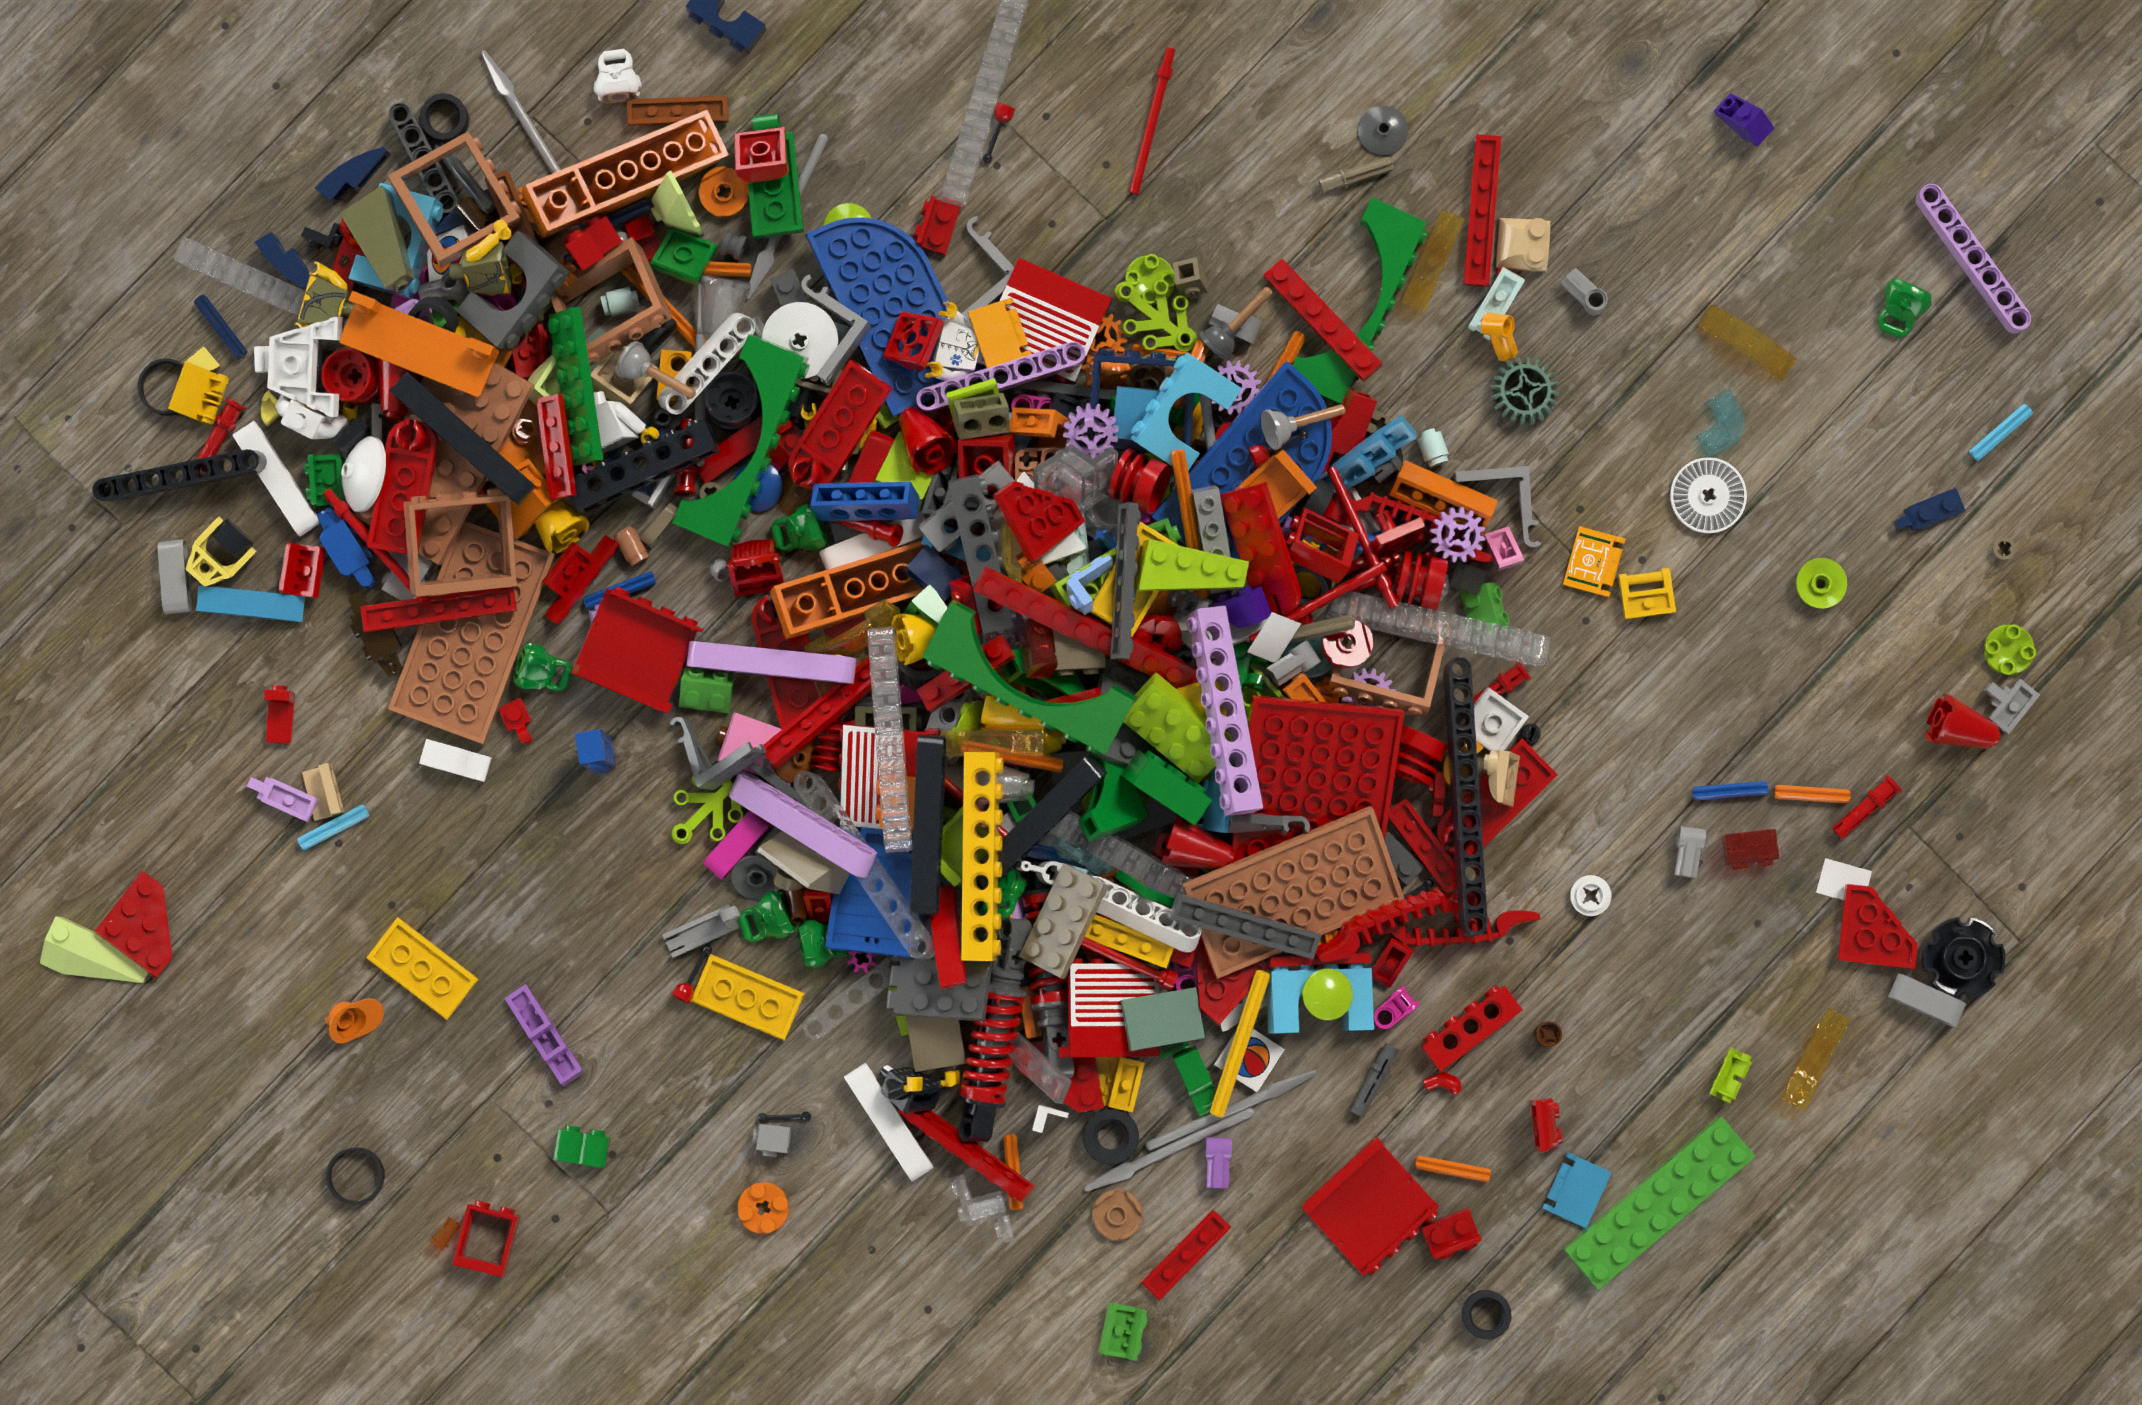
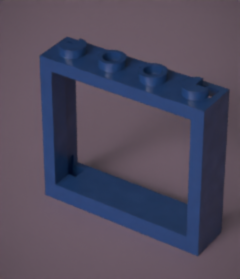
M1101 348L1099 352H1094L1091 409H1095L1099 402L1101 362L1174 367L1177 359L1185 354H1176V358L1166 357V353L1151 352L1150 356L1140 355V351L1125 350V354H1115L1114 349ZM1194 393L1186 394L1183 439H1179L1189 447L1191 445ZM1089 427V436H1094L1092 427ZM1107 437L1101 438L1097 442V446L1102 444ZM1118 439L1117 442H1111L1114 449L1130 448L1148 451L1133 440Z

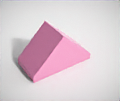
M1509 526L1485 534L1490 554L1494 556L1492 560L1496 572L1520 565L1524 561Z

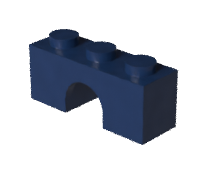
M690 0L685 7L689 13L688 17L698 25L703 22L710 27L708 30L719 39L722 36L731 41L729 45L740 53L744 50L750 54L766 31L765 24L745 10L734 21L722 20L719 17V11L724 5L725 0Z

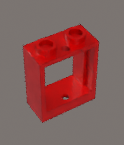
M1304 508L1299 516L1295 515L1291 520L1289 529L1292 532H1289L1285 540L1291 560L1334 582L1340 583L1350 569L1359 534ZM1301 533L1337 549L1336 558L1300 541Z
M476 1200L475 1204L467 1205L452 1265L504 1277L521 1216L515 1215L514 1209L500 1206V1210L490 1208V1203ZM475 1212L511 1221L500 1264L465 1255Z

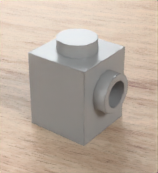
M759 1124V1129L754 1128L753 1144H757L756 1150H762V1155L777 1157V1152L789 1153L792 1127Z

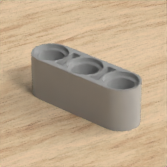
M181 539L158 542V562L164 614L191 612L190 574L186 570L188 563L186 541Z
M1899 973L1888 995L1890 999L1955 1028L1966 1006V1003Z

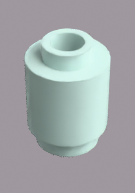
M630 286L606 292V295L601 296L605 316L612 315L614 317L636 311L635 306L640 305L636 290L631 291Z
M1432 428L1421 432V438L1417 439L1424 461L1425 463L1428 462L1429 468L1448 462L1447 455L1449 453L1441 431L1436 432Z

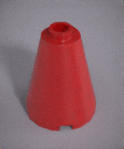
M377 358L381 412L386 414L385 418L399 421L401 417L407 416L409 409L389 389L405 372H408L419 383L423 376Z
M906 408L900 414L898 421L911 467L918 474L926 472L927 475H934L943 471L953 462L951 458L954 453L956 455L958 453L957 442L920 408Z
M1944 693L1942 694L1944 696L1943 699L1938 698L1935 701L1926 724L1930 725V732L1925 731L1927 741L1935 744L1990 749L1993 745H1997L2001 735L1998 725L1951 695Z
M1177 815L1163 855L1162 864L1217 870L1233 862L1235 853L1231 852L1232 846L1198 825H1193Z

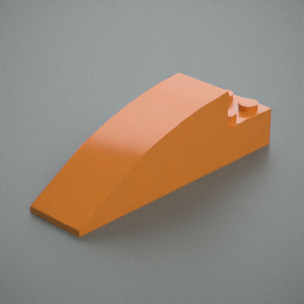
M705 110L525 185L521 194L542 238H546L579 223L584 225L586 224L585 221L597 214L601 217L644 197L649 198L653 196L664 176L669 171H672L676 181L679 183L728 157L729 154L708 110Z
M921 541L774 586L770 593L785 638L790 639L825 627H832L868 614L873 616L887 611V608H896L910 603L923 589L906 575L903 570L925 545H922ZM942 553V558L949 565L951 563L956 565L962 571L961 575L963 577L969 575L966 562Z

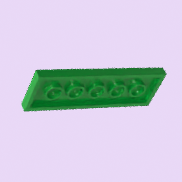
M572 307L550 314L548 327L553 339L552 354L556 359L557 365L556 380L560 385L561 395L564 397L572 466H579L603 460L581 307Z

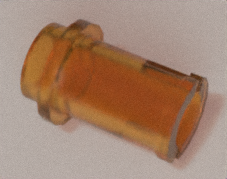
M448 1216L435 1235H431L433 1238L430 1242L443 1251L445 1247H449V1241L461 1225Z

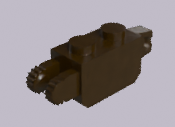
M352 593L349 598V604H351L355 615L351 616L353 624L350 627L356 638L361 637L365 646L362 647L366 658L368 661L373 660L379 664L388 677L399 674L403 670L398 657L402 644L395 630L389 629L364 633L360 606H367L369 603L364 598L365 596L359 593Z

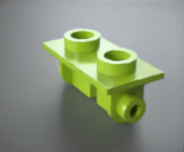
M1731 1047L1709 1094L1731 1104L1732 1100L1736 1099L1742 1083L1736 1081L1737 1076L1745 1078L1752 1064L1750 1062L1752 1057Z

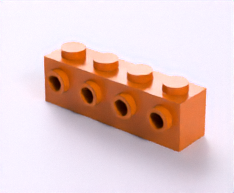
M1404 461L1390 496L1439 516L1440 512L1449 515V508H1454L1455 512L1458 513L1459 507H1464V514L1472 510L1474 512L1473 519L1481 518L1478 527H1485L1486 530L1498 500L1411 462ZM1452 518L1460 525L1467 522L1463 518ZM1484 530V531H1482V532H1480V535H1482V536H1483V535H1484V532H1485V530Z

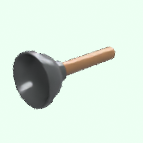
M1265 287L1230 324L1226 323L1223 327L1212 326L1207 330H1202L1199 333L1201 339L1216 355L1225 361H1229L1235 347L1233 338L1237 334L1236 331L1272 295V290Z

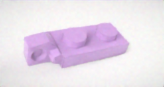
M251 777L247 784V787L259 792L257 798L261 799L262 802L306 822L310 821L319 801L318 798L273 778L266 777L264 782Z

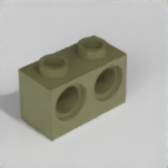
M1003 393L953 401L954 427L960 440L989 435L997 436L1010 432L1009 406Z

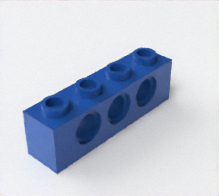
M911 482L814 484L810 506L819 521L916 519L920 497Z
M601 729L575 733L580 765L596 774L611 772L610 767H616L612 737Z

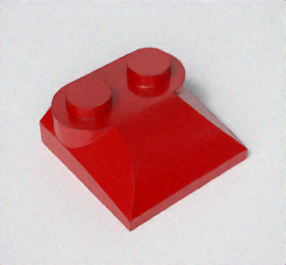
M785 127L734 133L735 168L737 177L742 181L774 180L782 178L788 173Z
M1552 1098L1530 1100L1536 1151L1547 1152L1548 1150L1558 1149V1144H1562L1561 1128H1556L1555 1119L1560 1117L1558 1103H1553Z

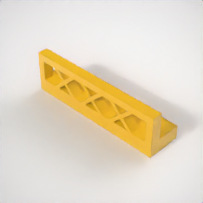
M1096 914L1085 937L1102 945L1164 968H1168L1169 960L1174 950V947Z

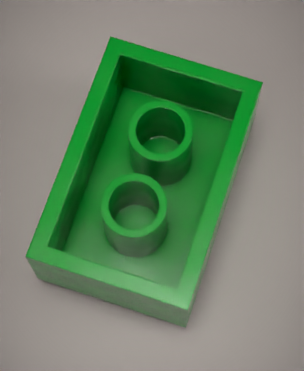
M1138 750L1121 776L1193 825H1196L1212 801L1211 798L1206 796L1208 790L1191 778L1185 781L1187 776L1170 764L1165 768L1167 763L1149 750L1146 754Z

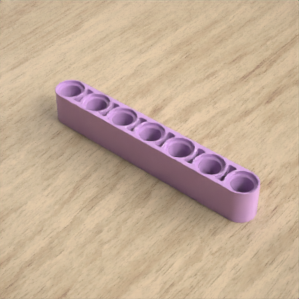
M1935 184L1925 185L1915 197L1917 206L2004 328L2012 334L2022 332L2031 323L2030 312L1942 189ZM1924 192L1932 193L1935 201L1933 203L1927 202L1923 196ZM1940 212L1946 213L1949 217V223L1941 222L1938 214ZM1953 233H1960L1963 236V244H1958L1954 241ZM1969 253H1973L1978 257V264L1969 262ZM1983 274L1992 276L1993 285L1984 283L1982 279ZM1998 294L2007 297V306L1998 303ZM2013 315H2018L2022 318V326H2016L2013 323Z
M1069 342L932 385L918 392L916 397L917 405L925 413H934L949 408L945 395L948 388L957 387L961 389L970 386V383L975 379H980L984 382L993 379L995 374L1001 371L1008 374V380L1003 384L997 383L999 392L1074 369L1084 363L1086 358L1085 349L1078 342ZM1071 349H1078L1081 352V357L1076 361L1068 359L1067 352ZM1048 356H1052L1057 360L1056 366L1050 369L1042 364L1043 360ZM1023 364H1029L1033 370L1030 375L1022 376L1018 372L1019 367ZM927 394L935 397V403L930 407L921 404L923 396Z
M689 641L686 666L718 671L854 684L857 658Z
M745 771L737 773L729 793L731 799L849 873L862 878L868 876L877 855L873 848L755 775Z

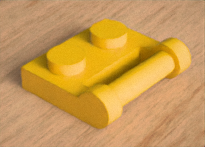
M1662 568L1658 572L1628 576L1626 573L1618 574L1624 620L1676 612L1669 568ZM1660 581L1663 583V588L1637 592L1629 591L1630 585Z

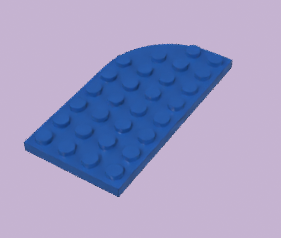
M855 217L841 219L806 233L805 237L835 300L867 320L871 326V329L858 345V348L869 371L893 387L892 392L885 401L891 418L900 415L906 408L918 407L916 397L920 390L945 381L935 377L926 378L925 373L932 372L930 366L923 368L922 373L916 370L910 371L899 363L885 360L883 354L901 311L936 317L942 321L945 319L949 320L947 317H940L938 314L939 311L947 312V307L943 305V302H948V299L927 256L921 247L904 231L887 222L872 218ZM921 328L919 331L921 333V336L927 337L929 331H926L923 328ZM916 332L908 336L907 344L915 341ZM902 341L899 343V352L901 354L904 348ZM936 341V344H935V346H934V349H933V351H932V354H931V356H930V359H929L928 363H929V362H933V357H934V353H935L937 341ZM918 344L912 348L909 357L921 352L923 345ZM976 363L973 373L981 370L978 363ZM950 387L946 390V393L954 391L958 388ZM927 394L923 396L921 404L934 400L935 397Z
M1285 361L1189 471L1191 489L1215 485L1219 488L1220 494L1235 490V487L1258 468L1254 465L1248 448L1255 445H1263L1266 448L1270 447L1264 437L1261 426L1262 412L1271 409L1272 411L1282 412L1287 417L1293 416L1295 418L1327 409L1324 400L1314 385L1288 361ZM1330 418L1298 427L1296 431L1291 433V437L1297 435L1300 430L1305 429L1309 433L1308 438L1305 440L1299 439L1281 447L1313 483L1322 474L1330 454L1332 442ZM1277 450L1270 452V456ZM1175 487L1151 516L1157 521L1168 518L1171 527L1177 526L1181 537L1180 541L1186 546L1177 488ZM1298 502L1278 519L1279 523L1285 519ZM1222 506L1231 558L1239 559Z

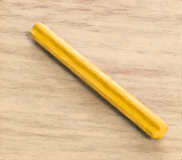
M1257 970L1210 1109V1113L1214 1116L1224 1117L1270 979L1268 972Z

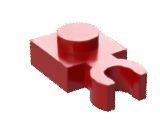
M1437 772L1434 778H1431L1433 780L1431 786H1428V793H1433L1432 817H1442L1444 809L1446 779L1443 772Z

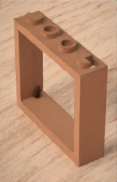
M469 131L388 175L390 184L440 268L462 257L465 249L477 245L490 233H496L493 228L496 222L444 250L403 181L460 149L468 147L508 215L499 220H504L508 224L509 229L521 224L519 215L522 212L515 200L510 202L506 195L509 193L506 184L502 179L497 180L494 172H496L494 164L490 158L485 160L481 153L484 150L482 144L477 137L472 138Z
M632 237L603 254L604 257L585 270H575L573 273L577 280H575L571 288H562L560 291L556 289L550 297L556 312L566 310L565 303L635 263L652 306L586 344L589 366L595 363L598 364L600 360L620 351L622 347L635 340H639L646 333L661 327L663 323L673 318L643 248Z
M489 489L487 494L477 495V491L461 492L460 497H452V494H437L436 499L426 500V496L411 497V501L404 502L411 594L418 597L517 586L511 501L500 489ZM497 502L503 574L420 582L414 510Z
M1351 600L1346 615H1352L1361 624L1436 643L1424 698L1341 677L1342 668L1334 666L1327 691L1340 694L1339 697L1355 698L1364 704L1373 703L1381 705L1383 708L1403 709L1410 716L1415 714L1426 717L1430 709L1449 626ZM1343 637L1341 642L1342 646L1346 648L1349 641L1347 637Z

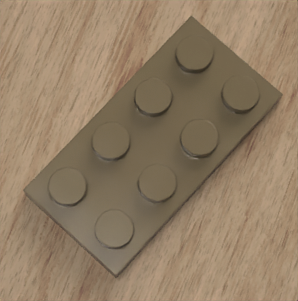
M1063 863L1021 951L1020 957L1059 978L1065 979L1109 885Z

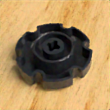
M1956 917L1941 922L1931 930L1934 939L1932 942H1924L1921 952V963L1924 972H1932L1933 979L1930 981V984L1936 990L1954 998H1958L1961 992H1964L1967 998H1975L1987 993L1996 985L1993 976L1995 973H2003L2006 957L2003 944H1996L1993 940L1997 933L1991 926L1976 918H1968L1966 924H1963L1960 918ZM1963 953L1965 956H1968V961H1964V963L1958 959V956Z

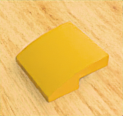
M1095 1057L1104 1106L1133 1113L1145 1063L1124 1057Z

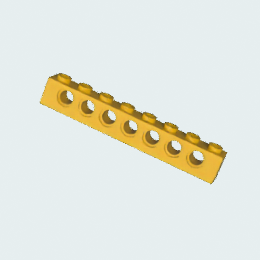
M964 752L962 961L997 960V955L1001 954V941L997 940V929H1001L1002 920L1001 914H997L998 903H1001L1002 890L998 888V877L1002 876V863L998 862V851H1002L1003 842L1002 836H998L999 825H1002L1003 812L999 810V799L1003 798V785L999 784V773H1003L1004 764L1003 758H999L1000 753ZM982 771H986L990 776V781L985 786L981 785L978 780L979 774ZM982 797L987 798L990 804L985 812L981 811L978 807V801ZM981 823H985L989 827V834L985 838L978 834V827ZM981 849H985L989 854V859L985 864L979 862L977 854ZM981 875L986 876L988 879V886L984 890L980 889L977 885V879ZM980 901H984L988 905V912L984 916L977 912V904ZM980 927L985 928L988 933V937L984 942L980 941L976 936V932Z

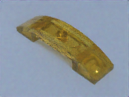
M1443 209L1441 210L1401 303L1425 312L1465 221L1464 218Z
M1712 304L1697 325L1716 339H1722L1762 365L1761 368L1781 381L1796 361L1790 353L1744 321Z
M1004 517L1001 531V549L1006 573L1009 578L1023 584L1022 564H1013V532Z
M882 600L864 611L865 621L834 639L823 635L804 646L805 651L835 656L851 655L880 637L891 626L893 617L900 613V609L890 602Z
M1044 730L941 731V736L946 737V757H964V752L1000 753L999 756H1044Z
M1830 1008L1826 1010L1790 1078L1782 1097L1784 1101L1806 1111L1817 1089L1816 1086L1852 1019Z

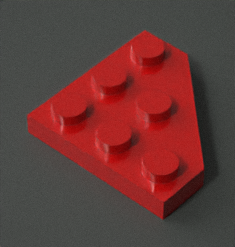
M1017 481L1008 483L993 495L1028 562L1036 561L1085 522L1073 499L1062 498L1039 488L1025 486Z
M142 870L94 932L154 978L158 977L172 959V949L163 885Z
M1845 884L1837 960L1915 969L1918 943L1901 925L1902 923L1881 900L1875 889L1870 886Z
M1201 939L1195 955L1200 1010L1219 1026L1250 991L1256 971L1262 970L1266 972L1270 967L1261 960L1217 979Z
M1052 1039V1042L1059 1045L1061 1044V1039ZM1043 1041L1015 1046L1020 1073L1078 1113L1105 1109L1095 1057H1073L1074 1075L1071 1078L1046 1079L1043 1066Z

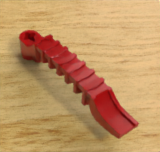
M1373 492L1367 493L1365 498L1356 501L1351 499L1356 512L1368 513L1369 509L1372 508L1375 509L1374 514L1377 515L1381 512L1383 514L1386 507L1390 509L1389 514L1392 520H1395L1398 512L1404 513L1401 522L1404 524L1408 523L1412 516L1421 518L1423 523H1430L1425 533L1430 537L1434 536L1433 533L1429 532L1430 529H1436L1437 527L1433 520L1442 519L1439 515L1433 516L1428 514L1429 512L1426 510H1418L1413 505L1401 504L1402 502L1399 500L1392 501L1386 496H1375ZM1333 493L1323 517L1337 524L1349 527L1350 521L1337 493ZM1444 526L1441 532L1442 539L1445 537L1446 529ZM1454 529L1455 535L1451 540L1459 539L1461 541L1460 535L1464 529ZM1458 545L1450 547V550L1453 552L1462 551ZM1474 549L1475 557L1471 558L1467 554L1466 560L1476 563H1488L1492 561L1494 556Z
M1435 887L1433 891H1421L1419 895H1408L1406 899L1400 901L1396 899L1391 904H1382L1378 909H1369L1365 914L1353 916L1354 919L1343 923L1340 932L1333 939L1318 945L1315 955L1322 962L1349 957L1360 946L1357 933L1360 932L1364 943L1370 944L1372 939L1367 928L1372 927L1375 934L1381 935L1383 930L1380 923L1385 922L1388 927L1393 928L1396 926L1393 918L1398 917L1399 921L1403 923L1409 922L1406 913L1410 912L1414 918L1420 919L1422 918L1420 909L1423 908L1428 915L1435 914L1434 907L1436 906L1443 913L1452 912L1455 923L1459 924L1457 893L1448 895ZM1468 893L1467 902L1471 906L1476 905L1477 898L1474 894ZM1472 918L1469 920V922H1474V921H1476L1475 919H1472Z
M1506 911L1497 917L1495 922L1496 932L1493 933L1490 917L1487 916L1488 926L1484 934L1472 938L1464 936L1459 926L1454 927L1456 937H1450L1449 927L1441 928L1442 938H1436L1435 927L1426 928L1427 938H1422L1421 927L1412 928L1413 932L1407 933V926L1400 927L1396 925L1390 928L1385 922L1380 924L1383 934H1390L1406 946L1415 945V947L1428 945V947L1437 946V944L1449 946L1454 943L1463 945L1466 942L1475 944L1485 940L1486 942L1494 941L1495 938L1505 937L1508 930L1517 923L1541 920L1539 913L1532 911ZM1477 922L1469 923V928L1473 932L1478 930ZM1372 927L1367 928L1370 935H1377Z

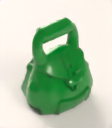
M1898 278L1892 279L1886 285L1884 291L1885 306L1878 319L1880 330L1897 338L1907 336L1912 330L1916 318L1926 313L1932 304L1931 293ZM1890 315L1899 321L1906 322L1905 329L1903 330L1884 320Z
M810 504L799 506L791 516L778 518L770 527L775 548L782 552H791L798 548L806 549L808 552H818L828 543L824 521H819ZM779 525H786V533L790 544L787 546L784 544Z
M532 643L525 644L517 659L513 679L515 685L522 689H542L543 687L560 692L568 688L573 668L569 662L550 655L544 647ZM563 666L564 669L559 683L555 685L551 681L554 678L556 668Z
M1012 869L998 883V888L1002 890L1001 903H998V908L1002 909H997V914H1001V919L1008 918L1014 912L1017 900L1022 896L1027 885L1021 872ZM984 901L981 910L982 916L988 912V905Z
M768 892L762 896L761 901L756 906L744 909L737 919L744 939L750 942H759L767 937H775L777 939L788 938L796 930V924L790 921L787 901L782 892ZM747 915L753 916L754 924L758 930V934L755 936L751 930Z
M806 920L797 927L799 947L804 966L817 969L821 966L823 967L832 957H841L849 954L848 951L831 950L825 947L829 923L822 924L816 920Z

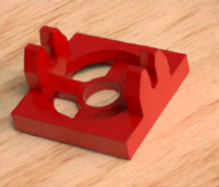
M901 311L883 358L887 361L899 363L910 371L916 370L922 373L923 368H926L944 321L936 317ZM921 328L929 331L927 337L921 336L919 332ZM916 332L915 341L907 344L908 336ZM900 341H902V343H903V345H904V348H903V351H902L901 354H900V352H899V343H900ZM918 344L923 345L921 352L909 357L912 348Z

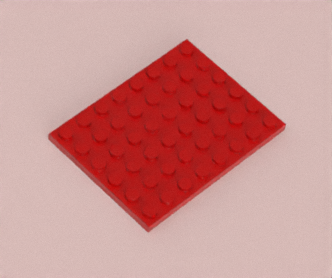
M1252 695L1248 729L1263 808L1248 814L1302 816L1308 820L1310 824L1309 831L1371 806L1374 809L1385 841L1405 712L1403 709ZM1288 825L1289 831L1285 836L1282 835L1281 830L1232 833L1230 846H1232L1231 852L1235 853L1232 863L1301 835L1302 827L1299 825Z

